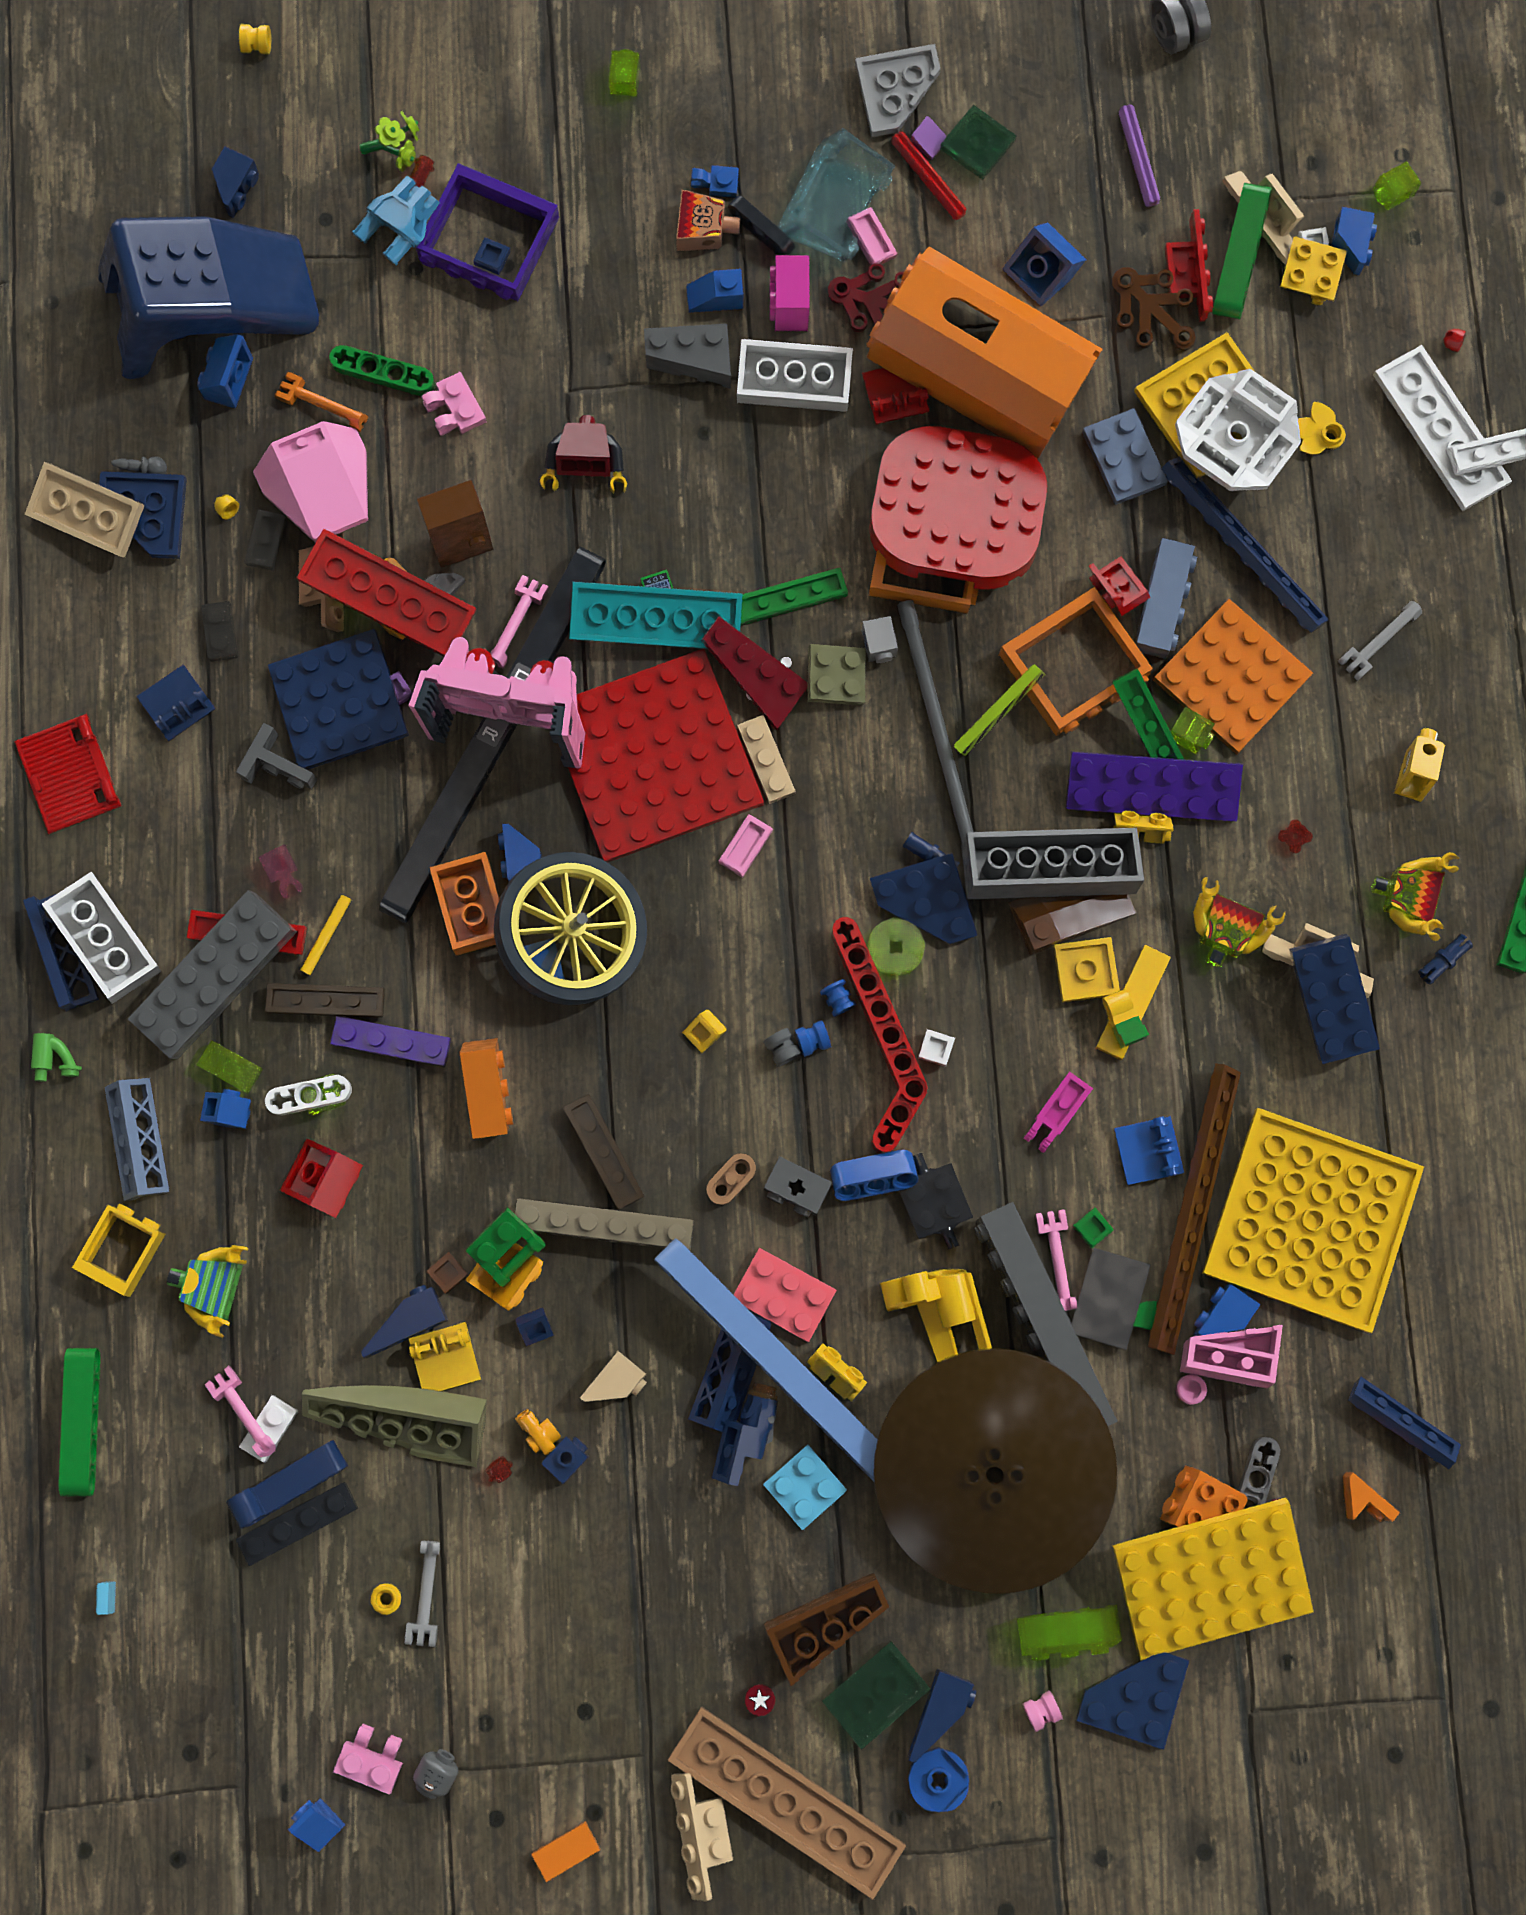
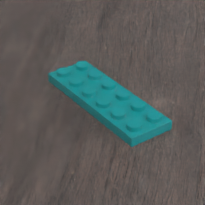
M572 582L569 639L708 649L701 640L719 616L740 631L743 594Z

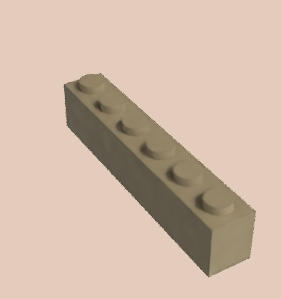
M517 1198L515 1215L535 1233L664 1249L676 1238L689 1251L691 1250L694 1220Z

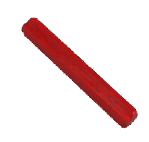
M902 131L895 134L891 142L954 220H959L966 214V207L907 135Z

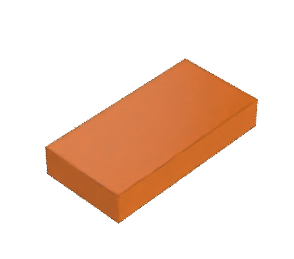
M585 1821L534 1851L531 1855L545 1881L548 1882L600 1851V1847Z

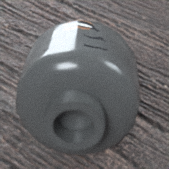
M439 1749L438 1752L429 1751L423 1755L414 1772L413 1779L416 1783V1789L419 1793L431 1799L445 1796L457 1778L459 1769L454 1762V1756L443 1749Z

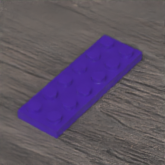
M1071 751L1066 809L1114 813L1134 811L1142 815L1161 813L1169 817L1237 821L1243 764Z

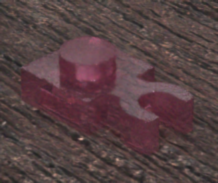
M286 844L258 857L271 883L277 880L281 882L280 893L284 898H289L286 890L289 884H294L298 892L303 891L301 882L291 875L298 871V868Z

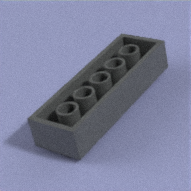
M1137 828L967 832L961 846L967 899L1137 894L1144 882Z
M248 890L133 1012L128 1020L170 1059H179L297 931L255 892Z

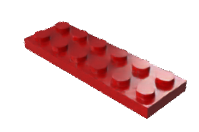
M324 528L297 576V581L445 657L449 650L451 642L457 637H463L477 611L470 604Z

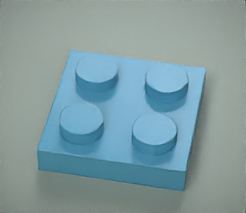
M806 1445L763 1484L802 1530L847 1491L809 1445Z

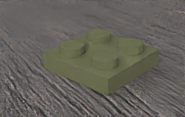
M810 644L808 646V702L862 706L865 703V648Z

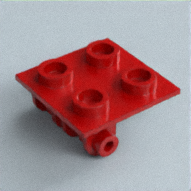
M885 368L862 373L876 424L929 412L926 388L915 387Z

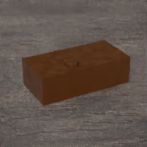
M472 480L417 498L441 568L494 550L484 512Z

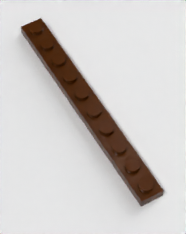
M1215 1063L1210 1079V1088L1204 1104L1201 1126L1197 1133V1143L1190 1163L1187 1185L1184 1188L1182 1206L1177 1217V1227L1173 1243L1170 1247L1167 1269L1163 1276V1285L1156 1306L1157 1311L1153 1327L1150 1331L1148 1347L1171 1355L1175 1354L1241 1072L1225 1064Z

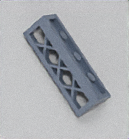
M150 1078L118 1080L106 1086L105 1093L124 1201L169 1192ZM130 1087H142L143 1099L140 1104L132 1098ZM139 1113L148 1122L145 1132L136 1124V1117ZM144 1141L152 1147L153 1156L150 1160L141 1153V1146ZM149 1170L157 1176L159 1187L147 1188L146 1174Z

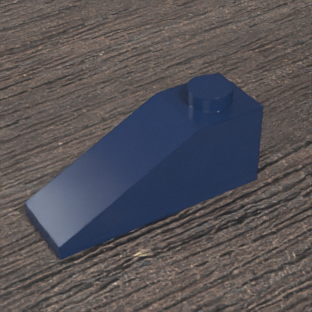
M425 1285L409 1291L410 1297L401 1302L361 1351L362 1356L369 1358L449 1321L435 1288L430 1287L427 1289Z
M937 1669L907 1755L909 1761L915 1763L964 1714L966 1707L971 1709L976 1696V1691L973 1690L974 1684L971 1681Z

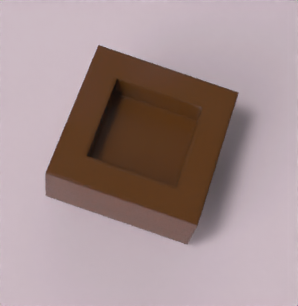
M450 1252L445 1254L426 1271L445 1294L469 1275Z

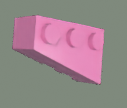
M1282 1325L1190 1337L1183 1345L1180 1372L1268 1389L1276 1381Z

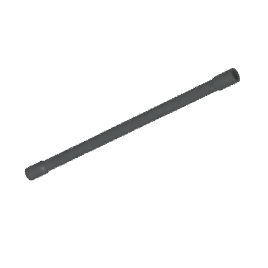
M907 600L899 603L897 607L908 639L960 838L963 843L967 832L974 831L919 630V620L913 600Z

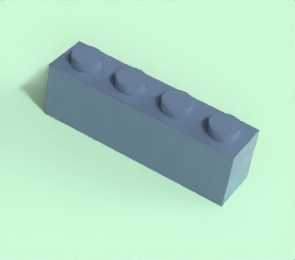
M1162 538L1158 545L1147 589L1151 598L1144 602L1135 644L1143 654L1166 659L1170 651H1175L1179 635L1174 634L1176 624L1181 625L1185 609L1180 608L1182 598L1187 599L1191 583L1186 581L1188 573L1194 572L1197 557L1193 556L1195 548L1193 545Z

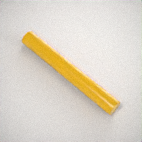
M344 895L340 896L300 969L303 973L309 976L312 974L351 902L350 898Z

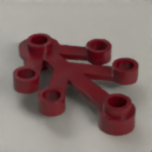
M874 263L867 272L851 280L843 276L834 278L828 286V295L833 302L843 305L851 320L852 330L860 333L867 328V317L858 312L854 301L865 305L874 325L877 321L881 322L883 315L880 309L885 310L888 304V299L884 297L890 295L895 287H899L898 279L902 277L904 271L898 272L894 280L869 292L859 290V288L872 281L880 282L883 280L885 275L883 265ZM878 269L881 271V275L874 276L871 272ZM844 286L847 290L844 293H840L837 291V288ZM860 319L864 322V324L862 326H856L854 324V321Z

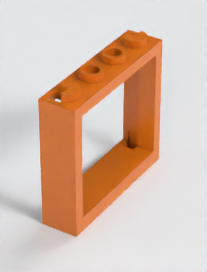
M879 550L877 551L869 596L901 602L913 600L914 604L967 614L970 605H976L979 589H973L974 582L965 581L962 598L883 584L886 559Z
M1095 587L1003 645L999 656L1013 676L1018 680L1028 670L1018 656L1019 654L1093 608L1132 664L1139 670L1145 683L1149 681L1148 677L1153 668ZM1038 683L1027 693L1056 736L1062 732L1067 734L1070 731H1074L1080 725L1078 722L1085 717H1088L1089 720L1103 711L1102 706L1108 702H1111L1113 705L1121 700L1114 686L1111 685L1061 717Z

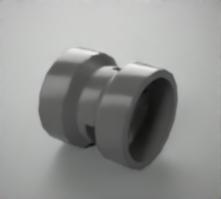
M788 1028L776 1032L763 1041L767 1050L772 1051L774 1055L773 1061L777 1067L789 1063L802 1054L798 1045L792 1042V1034Z

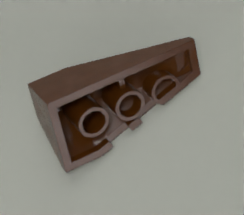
M1128 894L1023 897L1008 903L1030 956L1052 948L1054 944H1062L1136 914Z

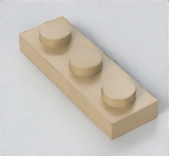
M764 715L738 724L737 729L768 803L771 804L794 795L796 791Z

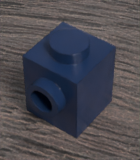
M566 1436L541 1464L562 1484H565L589 1458L585 1453L588 1447L576 1436L572 1440Z

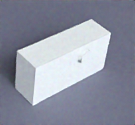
M741 339L737 403L847 412L853 348Z
M92 872L42 903L47 913L112 1004L161 972Z

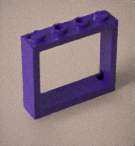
M458 163L439 200L440 204L434 210L426 225L425 237L416 247L418 258L427 267L435 268L436 266L445 270L453 278H464L470 281L473 286L479 289H490L505 300L511 298L519 301L559 220L558 205ZM463 188L543 222L513 283L433 249Z

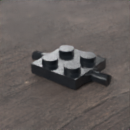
M923 1153L917 1154L921 1165H919L917 1157L914 1155L918 1182L913 1187L899 1191L917 1236L921 1239L931 1234H942L948 1250L953 1248L949 1237H951L954 1247H957L959 1244L953 1229L959 1223L972 1219L973 1215L952 1163L939 1168L928 1169Z

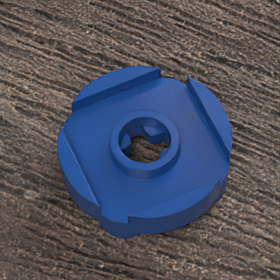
M937 1747L927 1750L915 1763H912L908 1774V1782L913 1798L921 1807L933 1812H947L957 1808L966 1798L969 1788V1775L966 1765L958 1755L952 1751ZM935 1772L938 1775L942 1772L947 1775L944 1778L946 1785L943 1788L939 1785L935 1788L931 1786L933 1782L931 1776Z

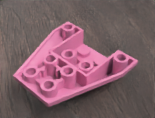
M323 421L274 441L269 445L253 471L263 495L315 543L323 528L336 535L368 521L367 451L355 428Z

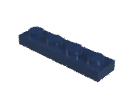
M1360 1377L1354 1383L1348 1401L1354 1404L1356 1408L1379 1421L1381 1425L1389 1428L1405 1439L1407 1443L1414 1445L1430 1456L1432 1460L1440 1463L1447 1469H1450L1456 1463L1461 1444L1363 1377Z

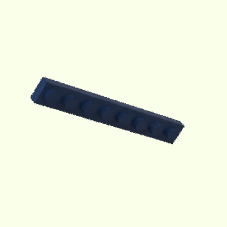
M1180 456L1168 461L1161 468L1166 474L1169 483L1181 490L1185 500L1202 513L1204 521L1222 535L1224 543L1229 547H1233L1240 555L1241 561L1256 572L1260 582L1277 595L1279 603L1297 617V622L1301 627L1312 633L1329 620L1200 478L1194 476Z

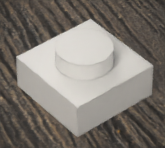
M927 1029L918 1058L946 1067L955 1038Z

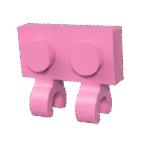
M461 372L437 382L436 388L438 391H430L422 395L423 405L427 412H432L444 404L450 414H444L434 419L440 436L447 434L457 427L461 434L486 423V417Z
M362 1724L356 1735L355 1742L346 1741L344 1743L333 1772L390 1795L403 1764L395 1760L402 1739L391 1735L381 1755L366 1749L374 1728Z

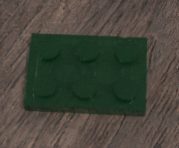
M889 1641L827 1695L822 1702L862 1750L930 1690V1687L893 1642Z

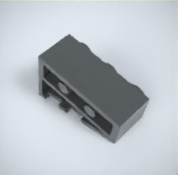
M727 324L644 329L646 365L648 369L676 376L685 375L697 378V381L705 383L709 381L731 389Z

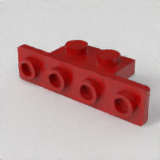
M1193 209L1189 219L1191 241L1166 243L1164 247L1166 269L1172 272L1174 278L1172 286L1168 289L1169 293H1178L1179 290L1184 288L1189 289L1193 297H1197L1199 322H1205L1209 312L1213 310L1212 295H1208L1207 286L1210 285L1209 269L1205 270L1208 248L1207 244H1203L1202 235L1205 234V220L1200 218L1199 209ZM1182 294L1180 298H1190V296Z

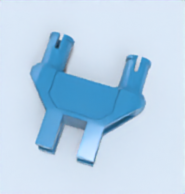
M408 176L392 192L375 198L366 208L367 215L356 229L352 231L364 244L367 243L380 226L383 227L385 225L396 232L398 236L387 250L383 252V255L396 266L411 247H417L425 237L427 220L440 204L436 198L431 196V192L423 186L417 187L415 185L416 182Z

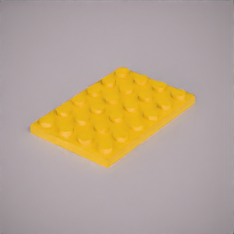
M1287 1498L1112 1545L1140 1660L1163 1652L1177 1651L1314 1612L1291 1507Z

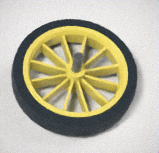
M562 852L547 855L533 861L510 880L496 908L494 937L503 965L522 988L548 1002L563 1005H580L600 1000L612 994L631 977L645 949L647 921L638 893L630 881L618 869L606 861L588 854ZM568 877L588 882L575 913H572ZM553 878H561L565 913L542 882ZM593 884L601 889L609 897V900L586 915L580 912ZM534 887H536L557 917L524 902L526 896ZM610 902L614 904L620 918V922L586 924L589 917ZM520 910L553 924L554 927L519 929ZM622 928L621 945L618 947L585 930ZM554 933V939L530 956L525 951L520 935ZM585 940L617 954L614 962L607 970ZM558 941L561 946L548 974L532 961V958ZM577 945L599 973V976L581 981ZM566 946L570 947L574 981L554 977Z

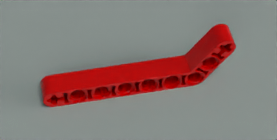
M841 917L833 924L832 940L898 1090L871 1139L873 1150L878 1154L894 1151L926 1096L928 1087L857 923L849 917ZM841 927H844L845 930L851 929L849 934L851 945L848 947L845 935H839ZM859 952L864 957L863 963L858 965L852 964L848 959L849 954ZM864 978H870L874 981L876 987L871 991H865L861 988L859 982ZM876 1004L883 1005L887 1010V1014L880 1018L874 1016L871 1012L872 1006ZM894 1031L898 1035V1041L894 1044L886 1043L882 1036L884 1032ZM898 1057H905L910 1063L909 1069L904 1071L897 1069L894 1060ZM911 1083L919 1085L921 1095L918 1097L909 1096L906 1092V1086ZM896 1108L903 1109L907 1114L906 1121L896 1122L893 1120L891 1112ZM890 1126L894 1129L889 1138L892 1145L886 1144L885 1147L879 1145L881 1140L877 1136L883 1137Z

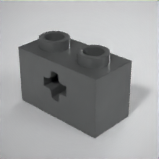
M779 1156L764 1186V1191L768 1192V1199L781 1205L786 1201L794 1205L793 1211L809 1218L810 1214L817 1215L832 1182ZM797 1182H800L802 1184L801 1189L805 1192L804 1194L798 1192L796 1196H793L791 1194L792 1189L788 1186L789 1184L795 1185Z

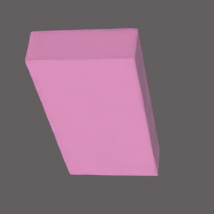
M872 207L847 218L846 223L870 265L874 263L883 264L896 258L898 253Z
M748 814L719 859V864L743 878L771 835L773 828Z

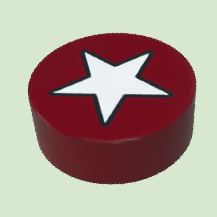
M756 1684L748 1689L745 1695V1704L749 1712L756 1716H764L772 1711L775 1705V1695L770 1687L765 1684Z

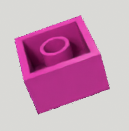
M776 255L775 266H770V321H775V331H808L809 256Z

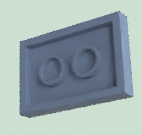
M1134 408L1083 428L1082 433L1115 505L1167 484L1166 476L1161 470L1160 463Z

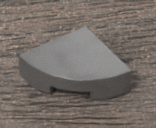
M441 573L431 575L425 582L453 595L465 583V579L456 573Z

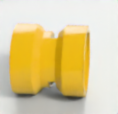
M241 24L239 29L240 51L242 53H251L255 50L261 54H269L271 51V30L269 25H260L258 28H252L249 24Z

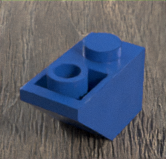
M1342 207L1336 218L1332 245L1335 248L1347 251L1344 262L1353 274L1360 275L1363 267L1369 266L1372 257V250L1368 248L1369 242L1374 240L1377 225L1373 224L1375 213Z
M502 824L503 833H498L500 850H505L506 861H501L502 878H508V882H510L521 869L533 861L542 858V854L535 844L509 824Z
M1231 1284L1226 1285L1224 1288L1219 1286L1210 1299L1213 1305L1209 1311H1202L1196 1319L1194 1326L1197 1329L1193 1334L1201 1336L1245 1329L1260 1304Z
M320 1798L314 1804L310 1800L291 1817L295 1823L288 1830L319 1852L346 1824Z

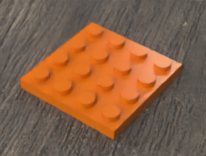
M1228 599L1154 677L1153 681L1237 755L1311 677L1313 672L1232 600Z

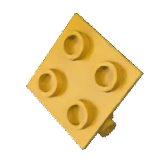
M1294 236L1280 287L1309 294L1313 299L1312 303L1316 305H1322L1323 301L1326 300L1334 301L1347 251Z
M466 1322L409 1338L410 1354L414 1358L422 1389L443 1391L481 1380Z

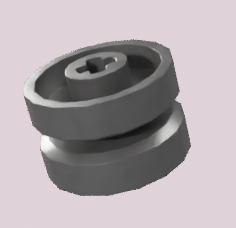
M1150 0L1149 8L1152 26L1160 45L1167 53L1172 55L1186 49L1188 44L1196 45L1209 39L1211 20L1205 0Z

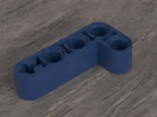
M332 1440L253 1488H248L227 1500L226 1503L240 1529L247 1528L346 1469L348 1464L335 1441Z

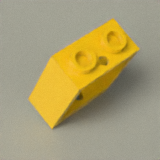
M119 1203L117 1208L107 1205L72 1268L123 1296L131 1297L166 1234L158 1230L160 1227L158 1223L144 1217L143 1221L134 1218L133 1214L135 1211ZM117 1218L151 1235L149 1242L126 1281L92 1263Z

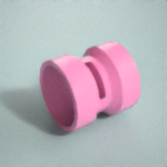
M1050 1691L1041 1694L1040 1699L1037 1701L1029 1700L1022 1703L1035 1732L1043 1729L1047 1722L1056 1723L1063 1719Z

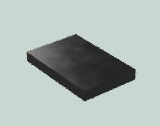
M1093 1248L1072 1321L1076 1335L1127 1350L1150 1264Z

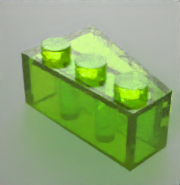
M1117 1604L1108 1605L1107 1608L1090 1609L1088 1607L1080 1608L1077 1611H1056L1025 1615L1017 1619L1022 1656L1031 1655L1033 1661L1049 1659L1050 1653L1060 1652L1062 1658L1079 1656V1651L1091 1650V1655L1109 1653V1648L1122 1641Z

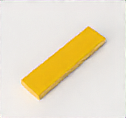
M1147 945L1143 946L1123 988L1131 997L1140 1020H1142L1171 958ZM1108 1020L1096 1045V1049L1122 1061L1129 1046L1120 1048Z

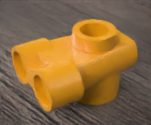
M528 1409L521 1412L515 1418L520 1427L529 1435L525 1441L535 1454L541 1451L542 1454L547 1455L556 1448L554 1443L561 1438V1435L548 1419L539 1424L535 1415Z

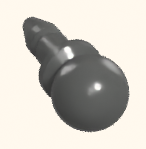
M142 456L141 461L124 458L111 461V465L121 470H140V473L166 474L167 465L160 457H150L147 459Z

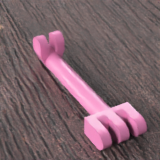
M522 575L515 588V594L520 596L521 599L498 643L490 653L494 662L502 669H504L508 660L505 652L531 602L541 605L549 589V586L543 584L539 592H535L539 584L536 580H532L529 587L526 588L529 577Z
M1058 1210L1060 1222L1056 1223L1053 1211L1047 1212L1048 1224H1044L1042 1213L1035 1214L1038 1234L1048 1233L1058 1297L1065 1311L1077 1309L1076 1298H1070L1059 1231L1068 1230L1065 1210Z
M227 1366L224 1371L230 1379L226 1381L218 1373L214 1378L220 1386L216 1388L210 1380L205 1383V1386L215 1400L219 1401L225 1396L256 1442L252 1446L253 1450L258 1456L267 1457L274 1453L275 1444L268 1435H265L235 1391V1388L242 1382L234 1370Z

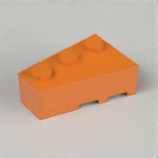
M498 1038L465 1042L460 1051L472 1138L508 1134L509 1125H513V1115L511 1107L506 1108L505 1097L509 1096L507 1079H503L502 1068H505L503 1050L499 1051Z

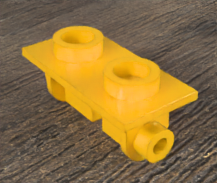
M1134 811L1114 813L1116 826L1114 825L1113 828H1137L1138 838L1139 832H1144V842L1164 844L1165 841L1171 840V832L1174 830L1171 817L1161 813L1142 815Z
M823 1343L807 1361L810 1365L809 1369L824 1382L831 1374L836 1378L830 1384V1387L844 1400L848 1398L852 1401L867 1384L863 1379V1374L857 1368L849 1367L841 1360V1355L834 1348L827 1347Z

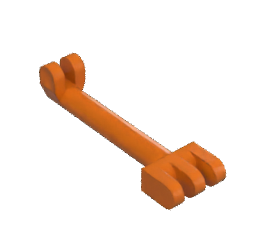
M291 372L286 373L285 378L293 384L282 381L279 387L288 393L285 394L277 390L274 395L275 398L291 406L299 398L349 420L351 428L357 429L358 432L362 431V423H366L368 420L366 414L352 410L304 389L305 381L302 377Z

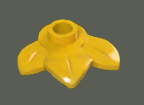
M1313 402L1311 417L1298 419L1300 438L1303 440L1300 451L1309 455H1317L1326 448L1336 449L1343 444L1346 436L1345 430L1341 424L1336 422L1334 411L1325 404ZM1332 433L1335 436V439H1329L1326 436V434Z

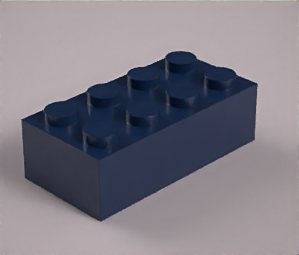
M1342 934L1290 948V956L1319 1061L1322 1064L1379 1050L1378 1039L1350 936Z

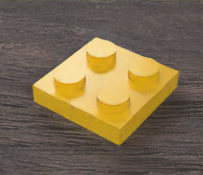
M1111 937L1054 944L1053 950L1062 1003L1106 997L1120 991Z

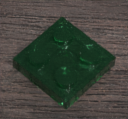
M973 104L943 140L940 150L984 180L1014 144L1017 135Z

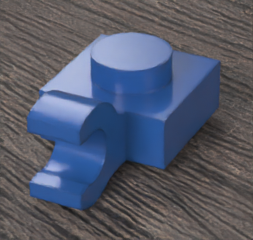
M712 165L711 173L704 169L693 168L691 187L710 188L709 196L736 198L739 168Z

